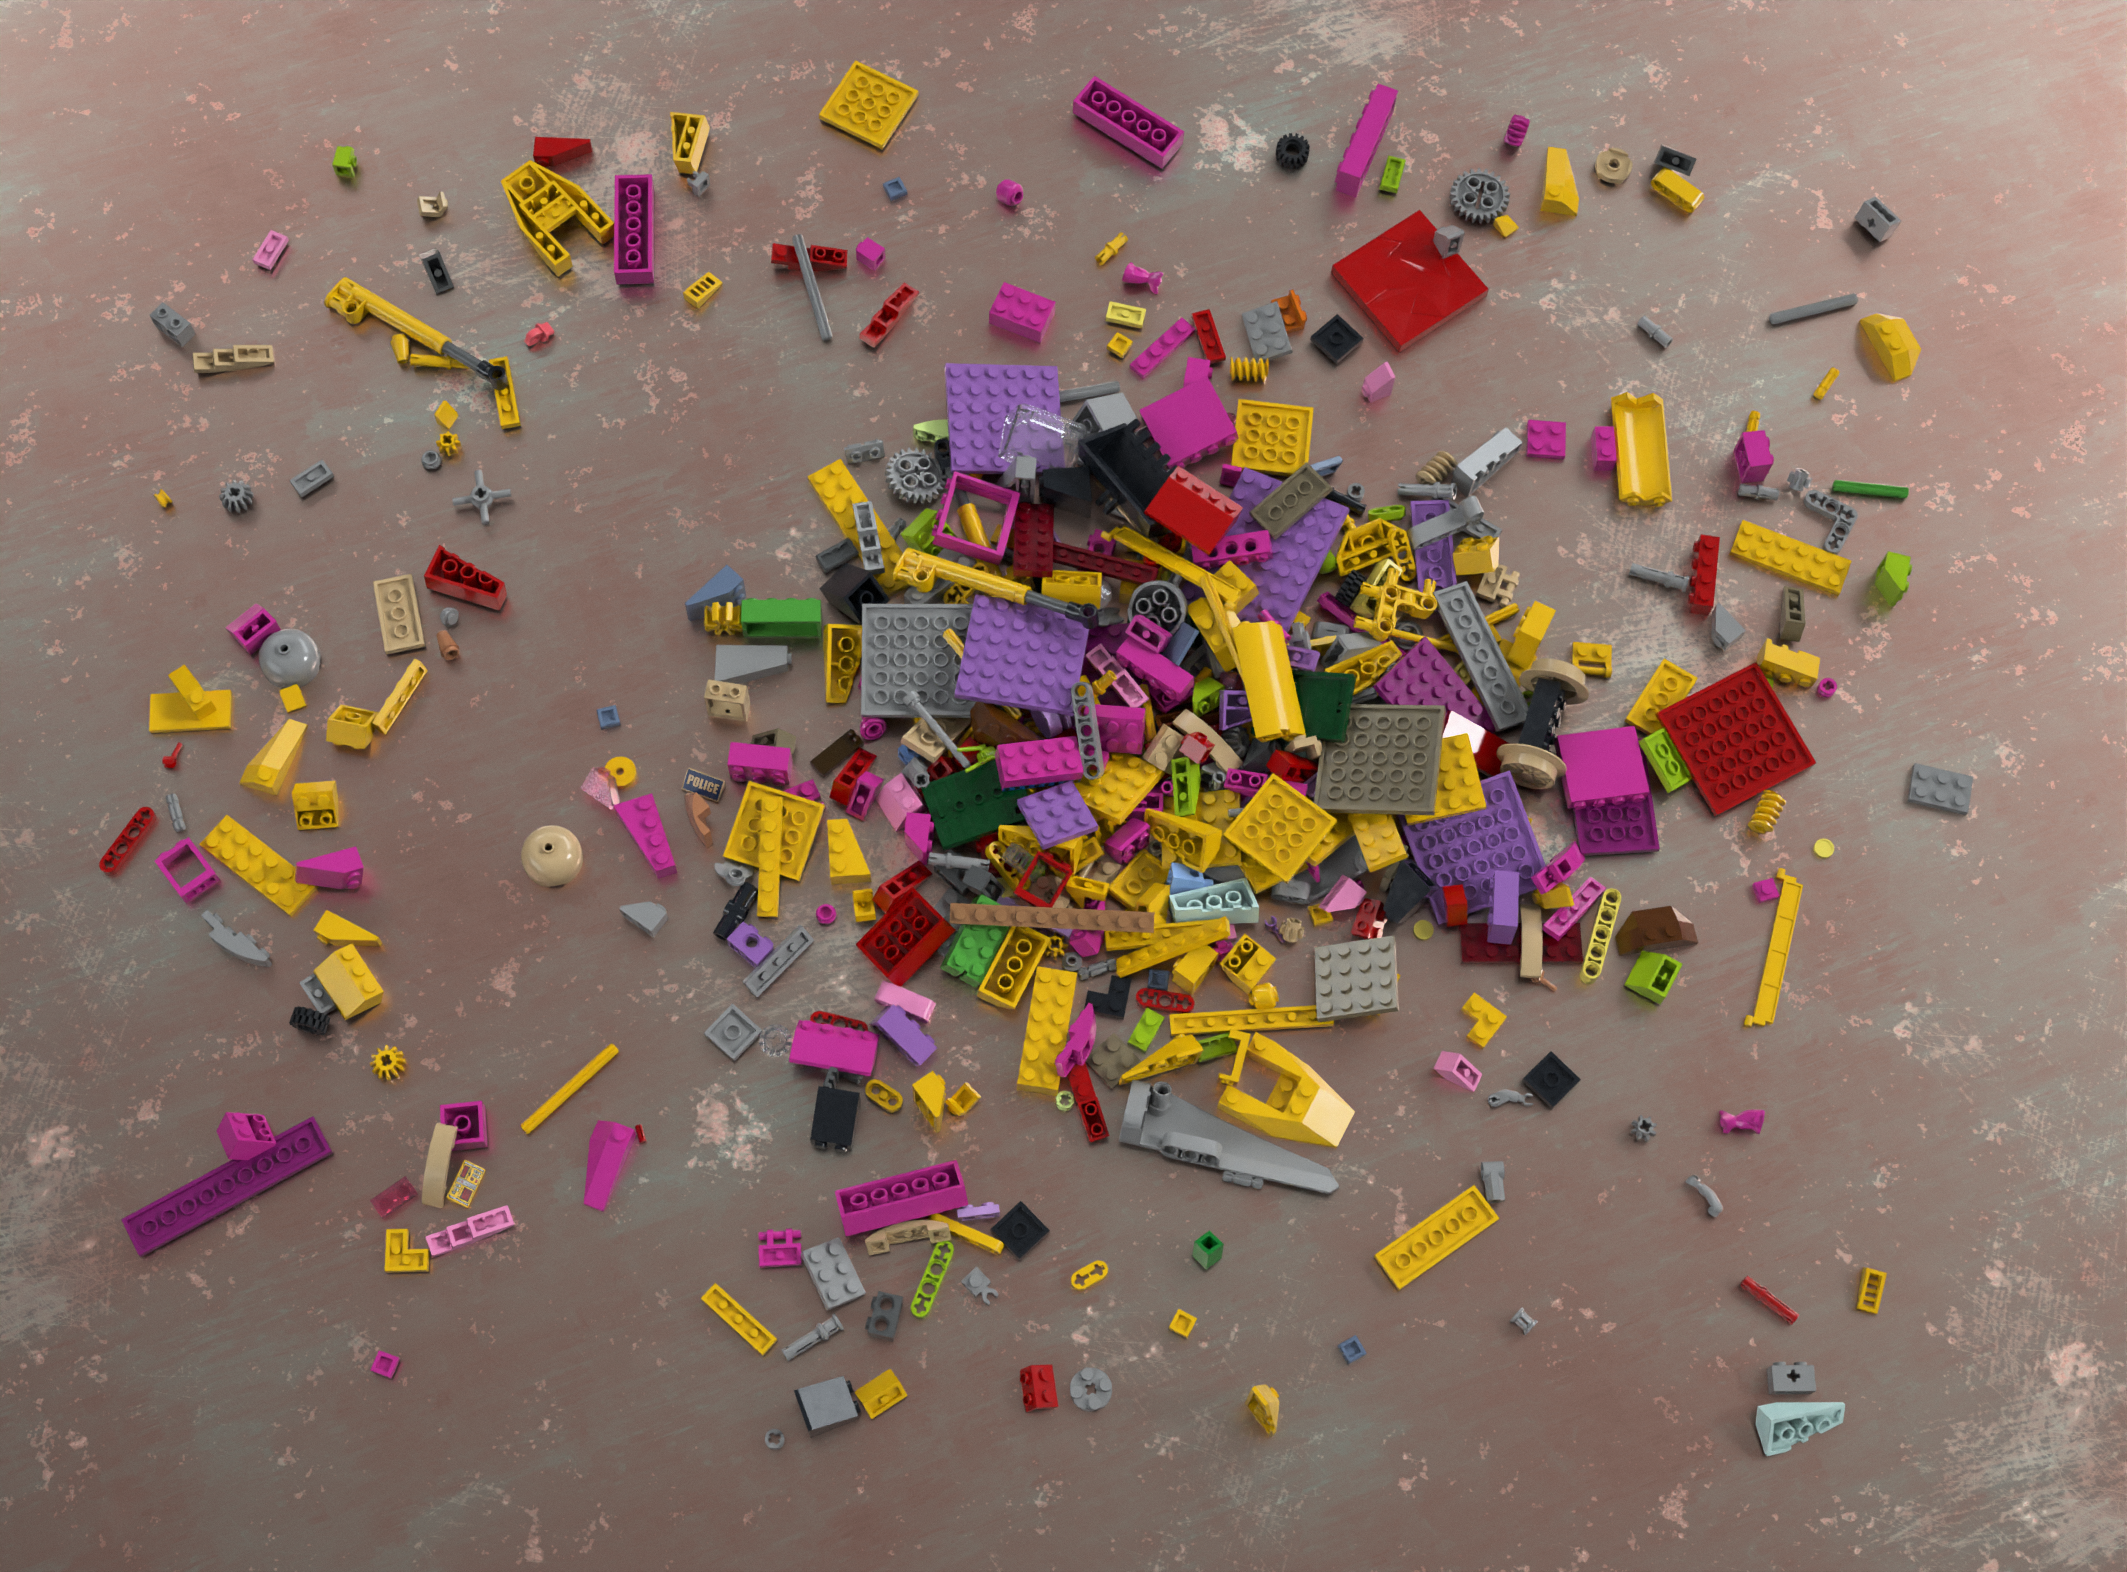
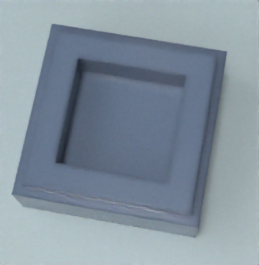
M900 177L883 183V188L890 201L907 195V190Z
M616 705L596 710L601 730L621 725Z
M1149 969L1147 988L1168 991L1170 971Z
M1356 1335L1337 1346L1348 1365L1367 1354Z

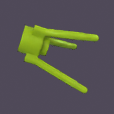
M985 744L957 748L958 752L979 750V753H977L979 762L965 769V772L968 773L994 760L995 748L993 746L986 747Z

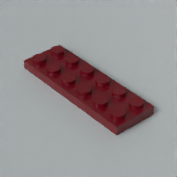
M1027 502L1017 504L1015 511L1013 576L1052 578L1054 504H1031Z
M1487 923L1459 925L1461 964H1520L1521 923H1518L1511 945L1487 942ZM1575 923L1559 941L1542 930V964H1582L1580 923Z

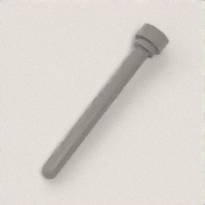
M915 690L908 693L903 698L905 704L915 708L960 764L966 769L969 768L971 764L962 752L957 751L958 747L920 703V695Z

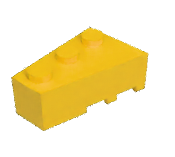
M670 112L673 161L679 173L693 174L694 171L697 172L710 130L705 115Z
M1534 601L1532 607H1527L1513 634V637L1516 639L1506 660L1528 669L1556 612L1555 609L1537 601Z
M1767 638L1758 652L1757 664L1767 678L1779 679L1784 683L1794 682L1808 687L1813 686L1818 678L1820 658L1798 650L1797 653L1788 650V646L1784 644L1781 647L1774 645L1772 640Z

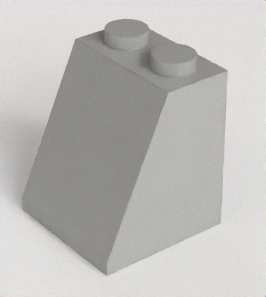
M1122 392L1087 399L1071 423L1082 440L1123 423L1128 425L1131 421L1138 418Z

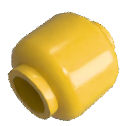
M1271 983L1255 985L1251 990L1252 993L1248 994L1250 1005H1255V1008L1259 1010L1274 1008L1276 1002H1279L1277 988L1272 986Z

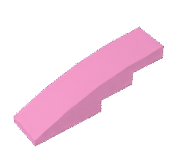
M1101 643L1085 655L1086 659L1101 677L1108 670H1111L1117 676V680L1110 687L1129 707H1140L1149 700L1129 673L1120 666L1113 656L1111 657Z
M508 1205L469 1217L467 1221L448 1226L446 1230L425 1236L433 1258L514 1226V1222Z

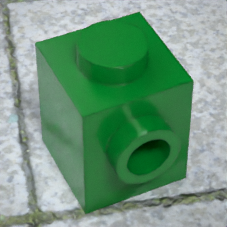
M1209 1230L1194 1241L1192 1256L1205 1269H1208L1222 1258L1224 1244Z

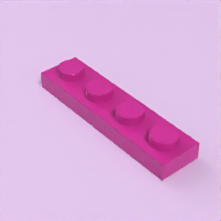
M1181 317L1130 363V368L1144 379L1195 333V328Z
M1589 877L1572 895L1574 905L1571 907H1560L1543 925L1542 930L1559 941L1604 894L1606 887L1592 877Z

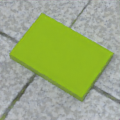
M1664 727L1638 741L1667 793L1693 779Z

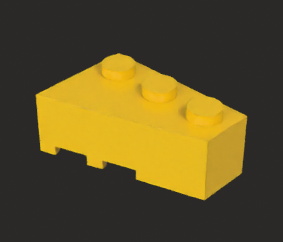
M848 819L827 820L831 885L872 882L870 871Z

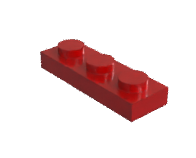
M1210 309L1192 313L1191 317L1205 359L1210 360V364L1225 361L1226 355Z

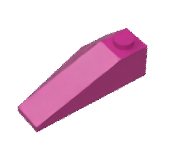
M597 1121L589 1142L584 1205L604 1211L637 1136L634 1129L616 1122Z

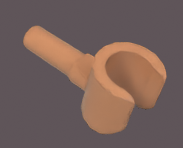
M1544 970L1541 972V978H1531L1533 982L1542 983L1554 992L1557 990L1556 986L1543 978Z

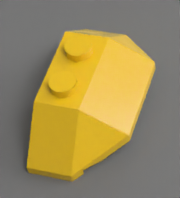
M1878 313L1860 319L1859 322L1893 381L1897 382L1910 377L1921 352V347L1905 320Z
M1378 518L1346 531L1335 557L1339 575L1344 576L1351 573L1353 569L1359 570L1391 557L1392 553L1387 533L1395 525ZM1396 532L1394 539L1398 540V536L1401 534ZM1401 549V550H1399L1398 553H1401V552L1406 551V550H1405V549Z
M1201 597L1189 604L1188 614L1225 673L1230 672L1236 668V665L1207 598ZM1221 601L1232 627L1238 626L1240 620L1235 612L1225 607L1226 601Z

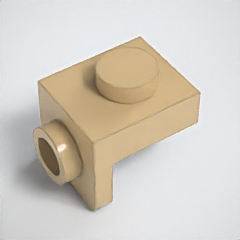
M439 192L437 197L419 196L417 199L420 216L442 217L444 211L448 208V200L445 199L444 192Z

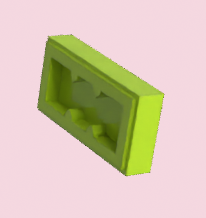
M1388 155L1379 187L1380 190L1397 194L1406 162L1405 159Z
M1229 1032L1198 1041L1203 1048V1052L1198 1059L1199 1063L1237 1052L1235 1040L1228 1038Z

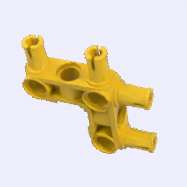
M1389 568L1387 570L1386 583L1382 586L1362 582L1359 594H1364L1377 600L1374 617L1371 620L1357 615L1354 619L1353 627L1368 631L1375 640L1383 642L1394 630L1397 621L1395 617L1397 610L1408 613L1412 617L1429 618L1437 607V601L1433 594L1436 581L1433 580L1431 584V579H1425L1422 593L1397 585L1400 571L1396 569L1394 573L1395 568Z

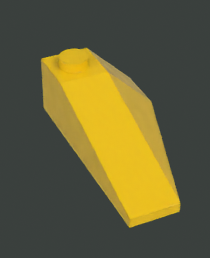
M1391 640L1324 669V672L1354 674L1356 682L1353 695L1362 692L1386 671L1391 664L1395 663L1402 656V653Z
M288 719L246 766L239 784L277 796L308 725Z
M1185 1034L1177 1035L1172 1041L1124 1073L1119 1080V1084L1123 1085L1132 1082L1133 1079L1140 1080L1195 1064L1200 1058L1203 1048L1192 1034L1187 1036Z
M1267 1384L1254 1386L1245 1401V1405L1269 1436L1272 1437L1277 1429L1280 1402L1277 1398H1279V1395L1273 1387L1269 1388Z

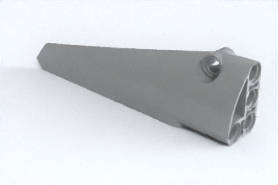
M1132 1080L1119 1142L1159 1150L1168 1158L1330 1194L1339 1188L1329 1168L1272 1144L1171 1094L1172 1089L1168 1083L1160 1081L1151 1086V1083Z

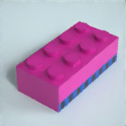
M1076 736L997 745L995 752L1002 791L1060 785L1069 781L1078 783L1081 781L1084 773Z

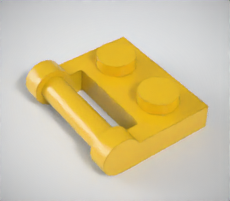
M1573 642L1571 664L1579 668L1584 674L1611 678L1612 645ZM1578 663L1604 665V668L1579 666Z

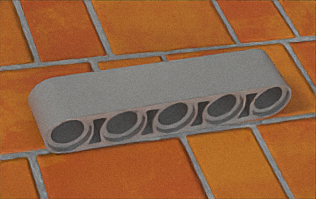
M1076 682L1071 688L1083 774L1088 779H1099L1104 774V764L1093 689L1089 683ZM1083 685L1086 688V693L1081 697L1078 694V688ZM1084 705L1089 708L1087 716L1081 714V708ZM1086 725H1089L1092 729V733L1089 736L1084 734V727ZM1089 745H1092L1095 749L1092 756H1089L1086 752ZM1092 765H1095L1098 769L1095 776H1092L1089 772Z

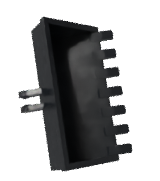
M1134 419L1128 425L1123 423L1079 440L1078 457L1086 466H1089V470L1106 489L1095 503L1097 506H1101L1110 497L1113 498L1104 508L1103 513L1107 515L1120 505L1148 539L1167 534L1170 531L1168 528L1147 516L1144 512L1168 477L1178 466H1174L1167 472L1164 466L1171 460V457L1168 454H1164L1157 460L1153 456L1161 448L1160 444L1154 442L1150 447L1146 448L1143 443L1151 434L1147 430L1138 437L1134 434L1133 431L1141 425V422L1138 419Z

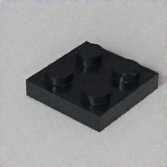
M1337 314L1316 331L1310 340L1331 360L1338 364L1358 347L1364 338Z
M1552 1051L1522 1079L1551 1109L1581 1080Z
M1022 1201L990 1229L1019 1261L1050 1232Z

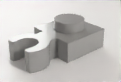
M977 1267L961 1281L975 1298L981 1294L983 1302L988 1306L990 1301L987 1299V1295L993 1294L994 1297H998L995 1289L988 1288L991 1281Z

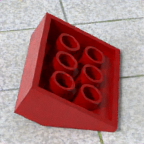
M1178 466L1158 491L1144 514L1210 555L1237 522L1243 507Z
M911 887L855 945L893 984L901 987L956 929Z

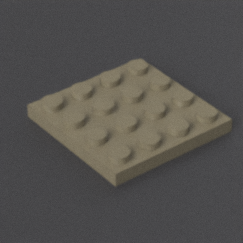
M1394 935L1315 947L1316 1012L1318 1022L1399 1011L1396 939Z

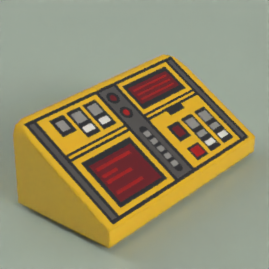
M464 1160L447 1195V1199L468 1208L486 1170L470 1161Z

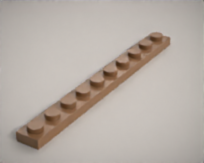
M950 903L949 923L1154 933L1155 912Z

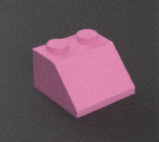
M900 773L886 783L875 799L896 832L905 826L907 812L923 814L928 810L926 803L911 780L903 773Z

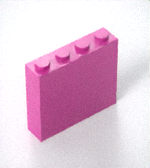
M1207 376L1139 410L1154 442H1158L1161 446L1159 449L1161 456L1168 454L1171 457V460L1166 464L1168 469H1172L1176 465L1184 468L1190 463H1196L1202 457L1208 454L1212 455L1220 448L1230 446L1239 439L1234 425Z
M1635 726L1565 734L1556 737L1554 744L1556 755L1567 767L1566 774L1561 778L1568 809L1581 810L1586 808V806L1597 808L1609 803L1620 805L1625 803V801L1637 803L1646 799L1649 794V787Z

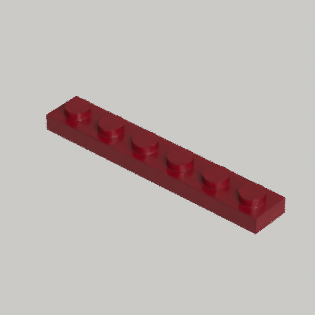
M1053 541V562L1088 572L1102 573L1103 576L1137 585L1155 581L1159 573L1158 568Z

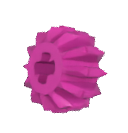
M1515 114L1510 121L1504 141L1511 146L1519 147L1529 127V119Z

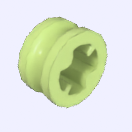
M1061 1091L1057 1094L1056 1106L1062 1111L1070 1110L1074 1105V1096L1069 1091ZM1065 1096V1099L1069 1097V1105H1065V1103L1062 1105L1060 1103L1061 1097Z

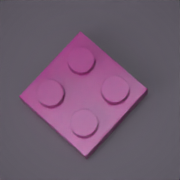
M1528 420L1526 457L1564 460L1566 422Z

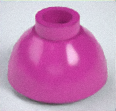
M863 717L860 723L861 736L866 740H875L881 737L886 731V722L883 718Z

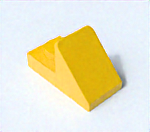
M1074 875L1069 878L1066 890L1083 909L1087 897L1093 900L1105 901L1110 884Z

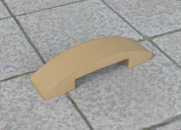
M1185 709L1172 722L1184 735L1193 732L1205 734L1207 740L1215 745L1209 756L1216 761L1215 765L1226 775L1228 768L1238 769L1243 765V762L1232 748L1210 726L1189 710Z
M1519 904V923H1521L1520 977L1541 978L1543 941L1540 906Z
M436 1123L425 1167L422 1204L443 1208L447 1190L445 1184L458 1127Z
M913 1220L883 1228L866 1238L865 1243L869 1255L890 1252L889 1245L928 1237L932 1244L952 1240L947 1223L934 1220Z

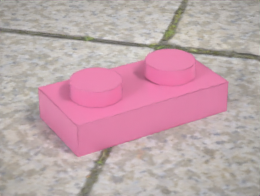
M270 230L252 259L254 264L271 270L288 243V237Z

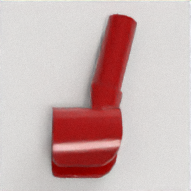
M178 742L171 756L163 757L162 763L165 764V768L176 767V757L183 745L182 743Z

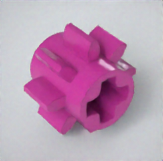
M1225 940L1215 941V946L1211 947L1219 953L1217 961H1220V963L1233 948L1232 943L1225 942Z

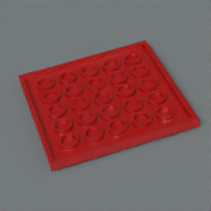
M1757 662L1655 714L1662 727L1668 732L1691 777L1715 817L1816 764V761Z

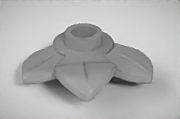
M1100 607V609H1097L1099 617L1098 626L1107 627L1123 623L1124 618L1117 615L1120 608Z
M728 858L724 864H714L716 873L724 877L727 883L732 886L743 885L745 879L751 877L754 872L753 866L747 864L740 865L737 861Z

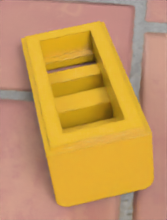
M707 272L683 292L684 299L699 309L721 287L723 282L710 272ZM710 279V280H712L715 284L712 285V284L709 283L707 280Z
M1863 1267L1856 1305L1857 1309L1878 1314L1887 1273ZM1869 1276L1878 1277V1279L1873 1281L1869 1279ZM1867 1284L1876 1285V1290L1867 1288ZM1865 1293H1873L1875 1294V1297L1872 1298L1865 1296ZM1863 1301H1871L1874 1302L1873 1306H1869L1863 1304Z

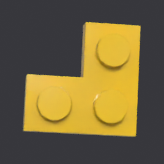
M1475 992L1461 1009L1477 1021L1466 1038L1482 1050L1507 1018L1506 1015Z
M386 1229L385 1272H429V1249H408V1229Z

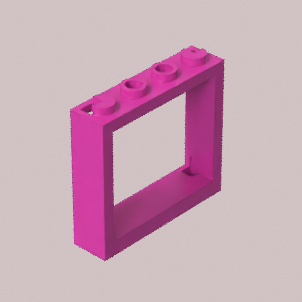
M954 471L952 478H948L945 485L948 491L947 494L943 493L940 502L943 508L938 510L936 520L939 522L938 525H934L931 536H934L932 544L999 566L1005 552L1020 493ZM955 488L1007 505L995 550L942 533Z

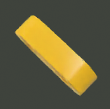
M1097 1260L1073 1273L1071 1277L1073 1289L1084 1291L1104 1280L1108 1274L1106 1263ZM1095 1266L1104 1268L1101 1276L1098 1273L1091 1276V1273L1095 1271ZM1077 1276H1079L1080 1278L1088 1276V1278L1084 1280L1083 1286H1081V1284H1075V1282L1077 1281Z

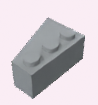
M1029 455L1017 456L998 479L997 485L1019 492L1018 503L1027 502L1034 504L1037 458Z

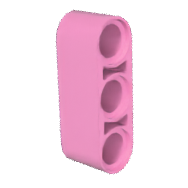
M882 981L874 998L876 1003L884 1007L893 1004L895 1006L899 1005L905 1010L906 1016L923 1023H928L936 1006L934 1001L887 981Z

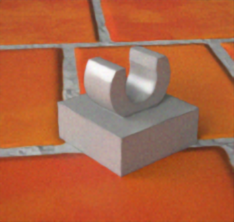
M694 171L693 177L696 178L695 180L687 178V184L692 187L693 194L698 197L710 185L709 174L704 171L700 174Z

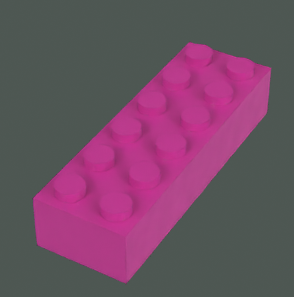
M1096 76L1089 81L1073 100V114L1163 169L1183 144V130Z
M1379 83L1375 90H1371L1368 98L1369 102L1365 104L1362 111L1363 116L1359 118L1356 132L1352 133L1350 138V146L1345 149L1343 162H1340L1335 178V183H1337L1336 191L1355 198L1357 197L1394 112L1398 90Z
M652 174L615 175L614 275L616 284L654 283V183Z
M957 1160L835 1191L845 1236L968 1205L965 1185Z

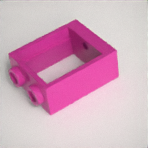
M189 837L177 842L175 847L161 853L155 860V863L185 903L220 880ZM191 849L206 871L181 888L166 869V866Z

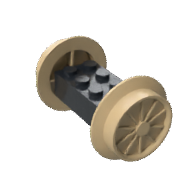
M1542 658L1535 660L1532 663L1531 669L1521 673L1519 678L1521 685L1526 690L1534 692L1518 743L1504 744L1497 749L1496 753L1498 759L1502 762L1500 772L1504 773L1510 770L1516 784L1532 789H1548L1554 785L1556 778L1566 774L1567 767L1565 763L1549 750L1556 741L1555 730L1561 724V710H1565L1566 704H1580L1589 697V690L1584 685L1586 677L1579 668L1561 660Z

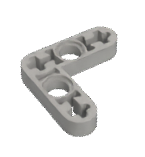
M1810 490L1804 497L1805 506L1835 521L1823 545V550L1837 555L1842 549L1858 514L1854 508L1817 490ZM1812 497L1816 498L1814 502H1811ZM1826 505H1833L1835 507V511H1828L1826 509ZM1847 514L1850 515L1849 520L1845 518ZM1842 528L1845 531V535H1838L1835 529ZM1836 540L1837 543L1834 549H1830L1832 542Z

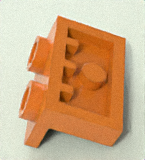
M1293 289L1289 290V295L1271 300V303L1278 302L1287 334L1304 329L1307 315L1304 310L1302 311L1299 295H1295Z

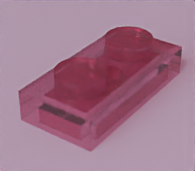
M404 1176L370 1200V1202L382 1219H384L418 1195L407 1177Z

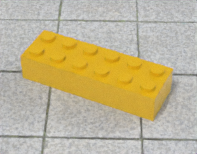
M1037 966L1017 1090L1057 1096L1061 1076H1058L1055 1059L1066 1047L1077 982L1076 972Z

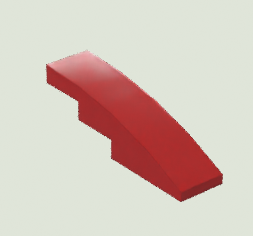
M903 283L883 302L882 308L871 318V323L860 333L859 339L875 348L909 309L919 295V291Z

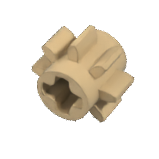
M1287 918L1286 922L1282 921L1279 934H1283L1282 938L1285 941L1297 942L1298 938H1303L1305 927L1301 926L1302 922L1300 920Z

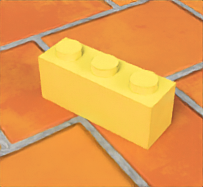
M1390 559L1379 561L1367 578L1366 583L1382 586L1386 583L1387 570L1389 568H1395L1394 573L1398 569L1400 574L1403 570ZM1358 593L1350 609L1360 617L1368 619L1374 617L1377 600Z

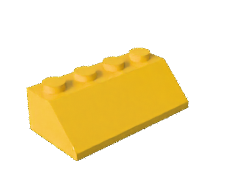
M1011 926L978 989L977 997L995 1006L1015 1009L1051 938L1029 927Z

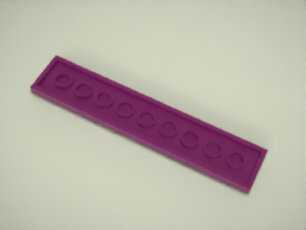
M314 1116L275 1136L276 1145L249 1160L232 1159L121 1219L138 1255L142 1257L333 1154Z

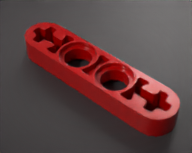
M142 807L135 813L102 857L99 867L104 874L109 876L116 874L154 825L157 816L150 807ZM144 814H145V815H148V814H149V815H150V818H149V819H147V818L143 819L142 816H143ZM137 822L142 823L144 827L142 828ZM134 828L139 829V834L136 837H129L130 830ZM127 845L126 852L122 854L117 853L118 846ZM114 854L119 860L114 859L112 855ZM107 863H112L114 866L112 868H107L105 865Z

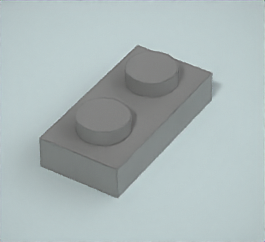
M320 460L292 478L290 482L299 495L303 497L333 478L334 475L325 462Z
M314 973L299 982L319 1013L326 1015L337 1008Z

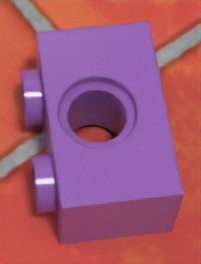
M742 922L727 938V942L733 950L756 968L774 950V944L766 936L762 938L758 934L759 931L752 924L747 925L745 922ZM750 941L757 942V945L753 948L747 946Z

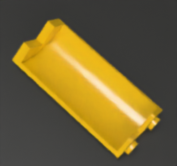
M1625 392L1611 397L1619 500L1627 503L1628 506L1654 505L1655 507H1662L1665 503L1672 502L1663 399L1655 393L1635 398L1630 393Z
M1271 620L1256 623L1243 621L1238 626L1232 627L1256 739L1264 743L1282 737L1289 742L1297 736L1306 735L1282 626Z

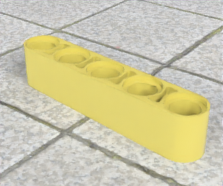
M1613 888L1607 889L1604 892L1598 905L1579 973L1580 980L1585 984L1596 982L1603 967L1621 902L1620 892ZM1606 897L1613 898L1615 903L1608 902ZM1601 915L1608 916L1610 921H1604ZM1596 933L1603 934L1605 939H1599ZM1592 951L1597 952L1600 957H1599V958L1593 957L1592 954H1591V952H1592ZM1586 970H1592L1595 976H1589Z

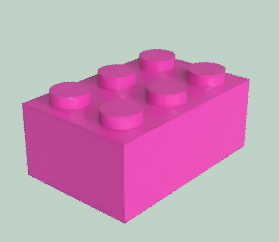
M1004 282L989 311V324L1041 343L1055 314L1056 302Z
M1095 704L1101 750L1106 752L1142 754L1145 740V708ZM1085 706L1083 716H1087L1089 713L1087 706ZM1086 725L1084 727V734L1089 736L1092 733V729L1089 725ZM1089 745L1086 749L1095 750L1092 745Z
M737 742L730 743L727 765L731 779L737 782L749 780L758 784L768 782L776 786L790 785L793 764L790 748Z

